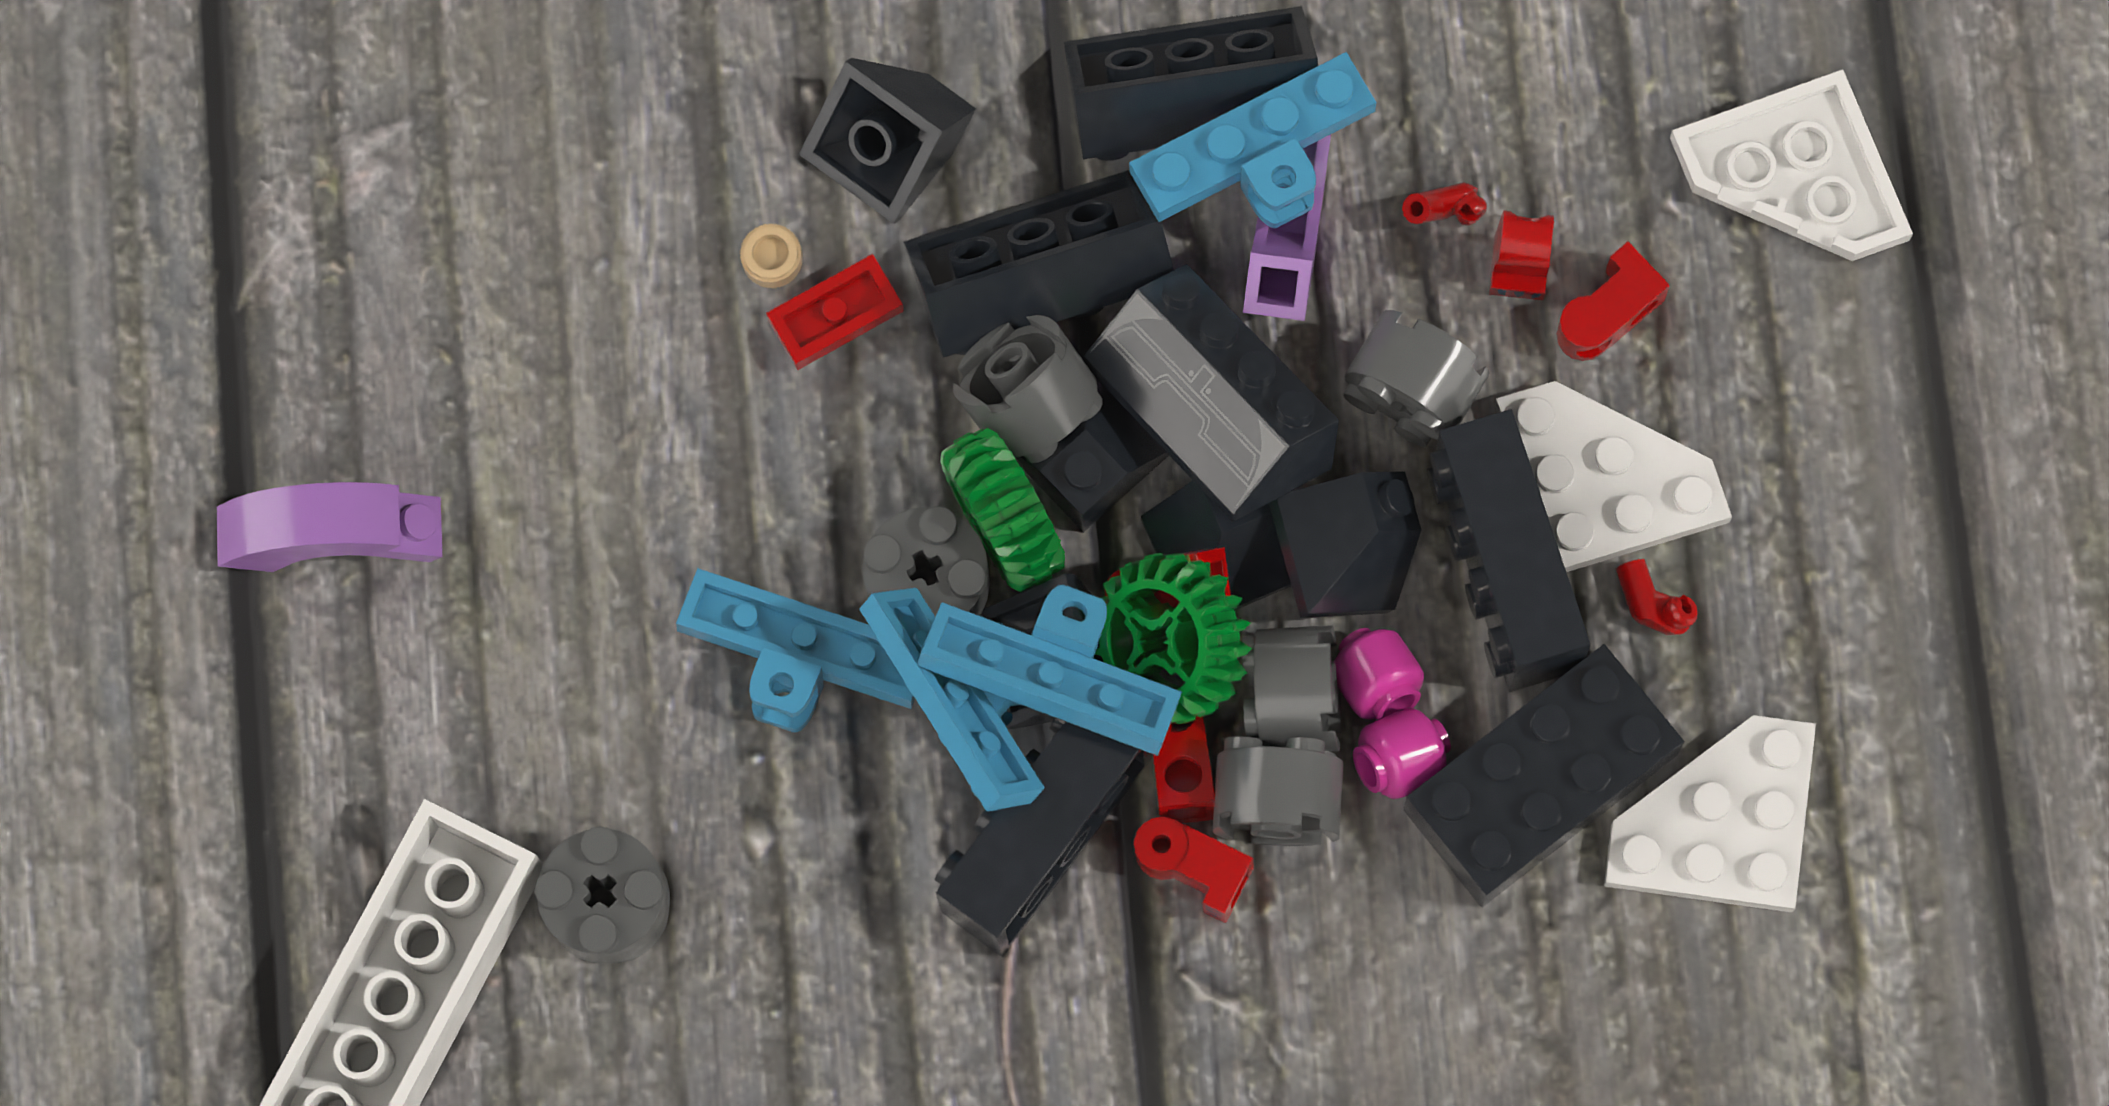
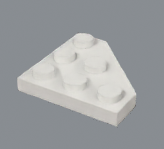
M1843 69L1672 130L1670 140L1692 193L1851 261L1907 242L1913 234Z
M1556 381L1496 398L1495 407L1497 413L1509 409L1513 410L1566 572L1730 522L1732 515L1712 459Z
M1753 715L1613 820L1610 830L1604 887L1793 912L1796 907L1816 724Z

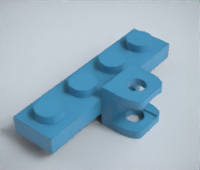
M1345 52L1129 162V172L1158 222L1240 181V188L1259 219L1269 227L1278 228L1311 211L1314 206L1316 175L1303 148L1376 111L1377 102L1349 55Z
M697 568L676 622L677 632L758 658L750 680L752 711L756 720L794 733L801 731L808 724L815 711L824 687L823 680L912 709L915 697L909 692L902 676L885 649L877 641L873 630L868 624ZM782 692L789 693L786 696H777V694Z
M1059 585L1048 594L1034 626L1032 636L942 602L923 645L917 666L1157 756L1182 693L1176 689L1093 659L1106 620V604L1101 598L1066 585ZM1067 607H1077L1084 612L1086 619L1080 622L1063 616L1062 611Z
M917 587L872 593L859 610L873 630L877 641L885 649L902 676L909 692L921 706L938 733L940 741L950 752L969 782L971 790L981 801L986 811L1032 803L1042 792L1044 786L1006 728L1013 720L1011 712H1008L1007 709L1010 706L1020 704L917 666L921 650L935 619V615Z

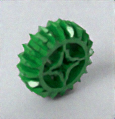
M982 428L975 433L969 432L954 440L953 445L941 451L940 463L942 470L964 516L978 534L987 555L994 567L997 568L1002 579L1006 581L1009 587L1019 592L1051 580L1053 574L1065 568V551L1060 544L1061 540L1053 528V523L1035 493L1034 487L1030 484L1012 451H1009L998 433L989 428Z
M1157 553L1147 555L1143 560L1127 563L1124 567L1120 568V576L1112 577L1109 581L1103 583L1108 596L1100 598L1106 604L1107 615L1099 638L1100 646H1097L1095 655L1102 657L1103 662L1181 691L1182 693L1171 722L1182 724L1194 721L1197 716L1202 717L1212 714L1216 709H1219V702L1226 701L1236 694L1232 682L1240 680L1242 676L1247 674V671L1237 658L1246 656L1253 649L1240 641V632L1244 631L1251 622L1241 618L1237 619L1234 609L1237 608L1243 598L1235 595L1226 596L1224 594L1229 577L1221 575L1210 576V562H1203L1201 560L1191 562L1189 555L1182 553L1170 555ZM1158 590H1162L1174 596L1180 603L1176 608H1173L1168 602L1161 603L1154 594ZM1162 669H1166L1170 675L1178 674L1185 684L1182 687L1172 684L1159 675Z

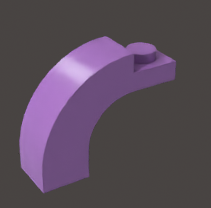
M1331 134L1303 148L1316 175L1313 209L1278 228L1269 227L1259 217L1257 218L1250 254L1243 313L1305 321L1319 232Z
M358 482L302 484L245 494L217 506L218 567L275 572L298 561L342 555L375 556L432 562L442 557L441 497L399 492V485Z

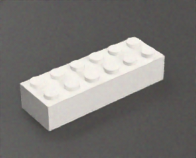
M424 799L260 1106H420L535 889L543 866L537 855Z

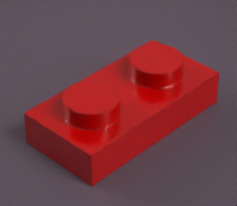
M871 254L768 311L766 315L797 370H800L904 312V308L875 256Z

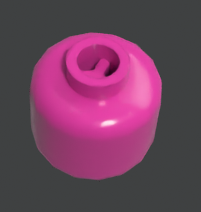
M1361 628L1350 633L1341 641L1338 648L1340 653L1333 662L1336 666L1337 686L1353 711L1360 718L1380 720L1396 711L1407 707L1414 708L1417 705L1421 696L1419 690L1423 686L1424 671L1397 632L1388 629L1371 631L1369 628Z
M1407 707L1362 728L1358 738V747L1354 748L1353 761L1360 779L1370 791L1374 793L1380 792L1382 795L1396 800L1408 796L1447 766L1446 753L1450 752L1451 743L1447 731L1440 721L1435 718L1429 719L1423 712Z

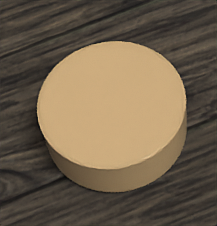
M764 224L758 226L747 234L741 245L740 257L744 271L749 279L759 286L765 288L785 286L794 280L800 272L803 262L800 243L795 234L782 225Z

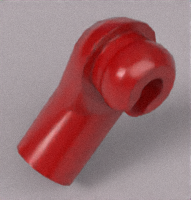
M1462 182L1410 194L1403 202L1402 211L1406 220L1413 224L1448 219L1455 215L1462 225L1470 226L1485 214L1487 203L1482 197L1477 195V187Z
M1645 559L1632 560L1621 564L1615 569L1630 614L1637 623L1665 635H1680L1687 632L1689 627L1697 620L1698 609L1690 597L1687 595L1680 597L1670 596L1655 590Z

